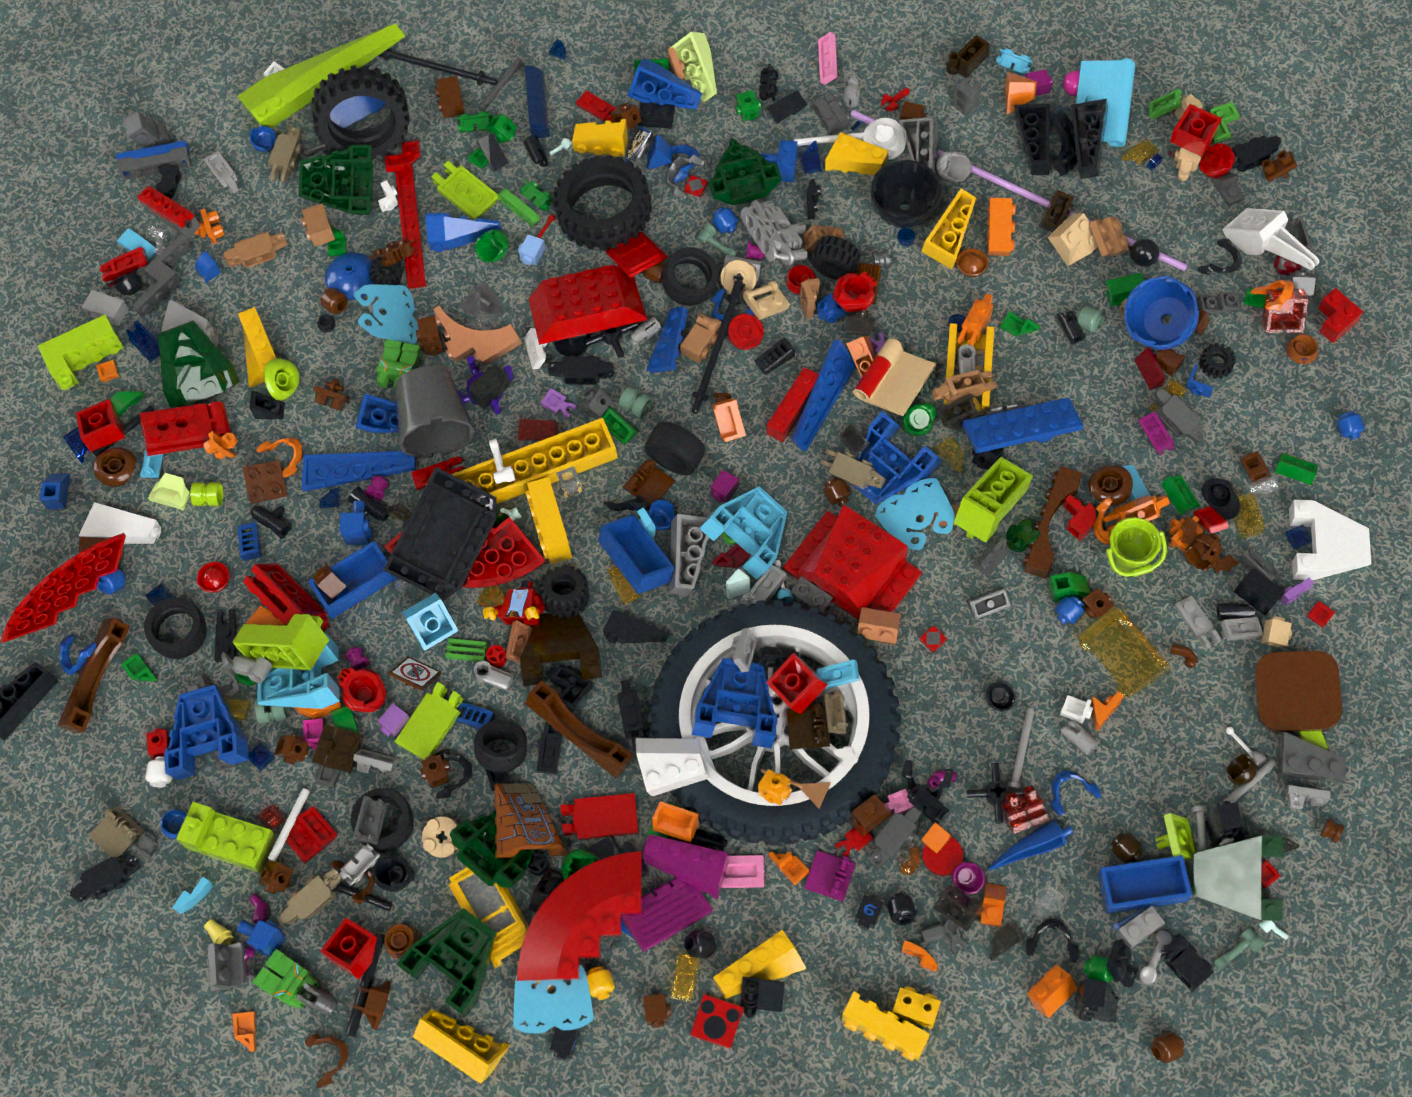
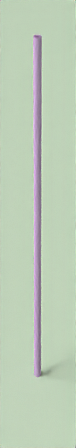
M852 110L850 115L867 124L875 121V119L855 110ZM938 149V157H940L945 152ZM971 164L972 168L970 171L1038 204L1045 207L1048 206L1049 200ZM1070 211V213H1069V214L1066 213L1065 216H1066V217H1069L1071 214H1077V213H1075V212H1073V211ZM1127 237L1129 246H1132L1136 241ZM1161 252L1159 254V260L1182 271L1186 270L1187 264Z

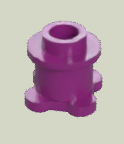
M748 241L746 259L752 258L759 259L758 261H760L761 258H764L765 255L758 245L751 244V241Z
M382 476L372 477L371 484L367 487L365 493L381 501L385 495L384 490L389 487V484Z
M352 647L347 651L345 659L349 660L350 667L355 671L370 664L368 657H365L363 654V648Z

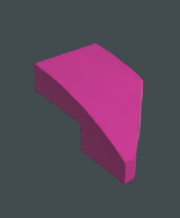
M324 719L303 720L304 741L309 743V746L316 750L324 727Z

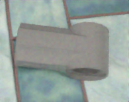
M965 344L959 348L957 357L959 374L975 371V349L971 345ZM968 354L970 357L965 358L962 355Z
M239 655L238 657L235 656L232 660L234 664L232 669L235 673L248 676L252 681L259 684L264 681L273 667L268 660L261 657L254 660Z
M479 661L474 666L475 678L479 683H487L504 691L510 688L514 677L513 674L495 668L487 661ZM481 670L488 671L485 675L478 674Z

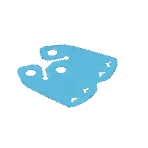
M370 284L362 286L354 293L356 300L363 306H369L375 297L379 298L372 305L373 315L383 323V326H380L370 314L364 313L358 319V324L362 328L379 338L410 344L416 343L418 325L412 315L415 311L413 297L406 286ZM361 294H366L368 300H363ZM379 309H385L386 315L380 314ZM366 319L372 322L371 326L365 324Z
M927 478L910 485L904 494H897L887 498L877 507L875 517L890 535L908 545L909 549L920 550L925 544L926 535L920 532H907L906 529L922 530L931 524L934 513L937 512L938 516H936L933 531L940 534H948L953 528L955 514L936 478ZM898 500L896 505L891 504V502ZM922 515L924 521L919 523L916 521V517ZM946 521L947 527L940 528L939 523ZM918 537L919 543L912 544L911 539Z
M580 965V980H570V985H567L563 980L541 981L535 989H532L531 985L537 981H517L516 976L513 1027L525 1033H544L553 1026L561 1030H573L589 1024L594 1019L584 968ZM549 985H554L556 987V992L554 994H549L547 992V987ZM581 1015L587 1016V1018H583L581 1021H579ZM568 1018L569 1021H571V1023H563V1021H565ZM526 1021L528 1026H525L524 1024L520 1025V1023ZM539 1021H541L542 1023L545 1024V1025H539L538 1027H536V1025L539 1023Z

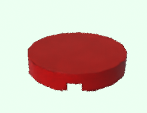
M1223 143L1208 147L1199 162L1200 170L1210 178H1218L1225 175L1234 164V151Z
M744 313L737 315L731 320L727 329V335L734 347L740 350H750L760 344L764 335V328L757 317Z
M950 837V840L937 854L925 845L922 851V860L925 867L933 874L948 876L953 874L954 868L963 862V850L961 845L954 838Z

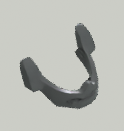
M693 154L689 158L678 156L672 161L666 172V182L673 187L672 194L682 199H686L688 194L682 191L673 179L680 171L679 167L682 164L693 163L701 167L703 166L704 161Z
M223 652L221 654L224 665L223 670L233 681L228 687H217L223 697H230L238 692L239 685L237 676L232 669L234 664L229 655ZM202 673L197 676L200 688L214 685Z

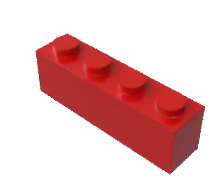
M805 367L803 368L767 423V435L784 442L804 411L819 374Z

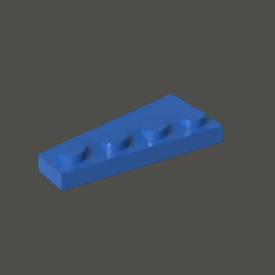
M684 306L671 308L665 325L661 330L662 332L655 344V349L646 368L650 373L676 370L675 358L679 357L680 352L677 348L678 344L682 342L683 336L680 334L685 328L688 310Z

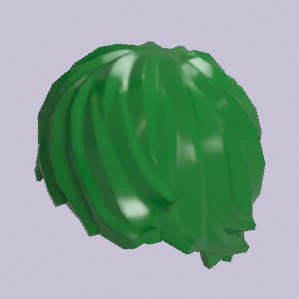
M492 229L477 238L474 246L478 259L480 258L484 263L500 261L509 248V240L501 230Z
M583 849L571 851L566 855L561 866L564 880L581 868L595 862L596 856Z

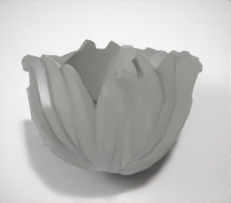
M946 151L938 158L936 163V170L939 176L946 181L963 182L971 173L970 160L962 152Z

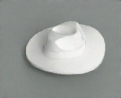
M880 118L873 121L866 127L863 134L865 142L889 150L888 160L900 156L906 146L901 125L891 118Z

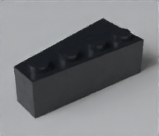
M1107 98L1071 105L1078 171L1081 179L1099 176L1108 113Z
M34 662L15 676L13 682L8 685L5 684L0 688V738L4 741L58 682L50 672L37 662Z

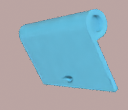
M1129 58L1107 61H1081L1076 104L1086 102V98L1087 102L1107 98L1108 113L1103 142H1107L1108 145L1115 147H1124L1126 145L1136 65Z

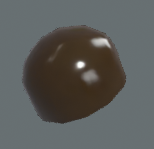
M1242 754L1229 764L1226 769L1229 780L1233 784L1240 786L1251 782L1257 775V764L1250 755Z

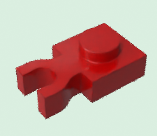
M853 828L844 835L847 840L835 844V848L838 850L842 846L845 847L847 850L842 856L847 857L853 848L858 852L873 841V838L869 833L861 837L857 830Z

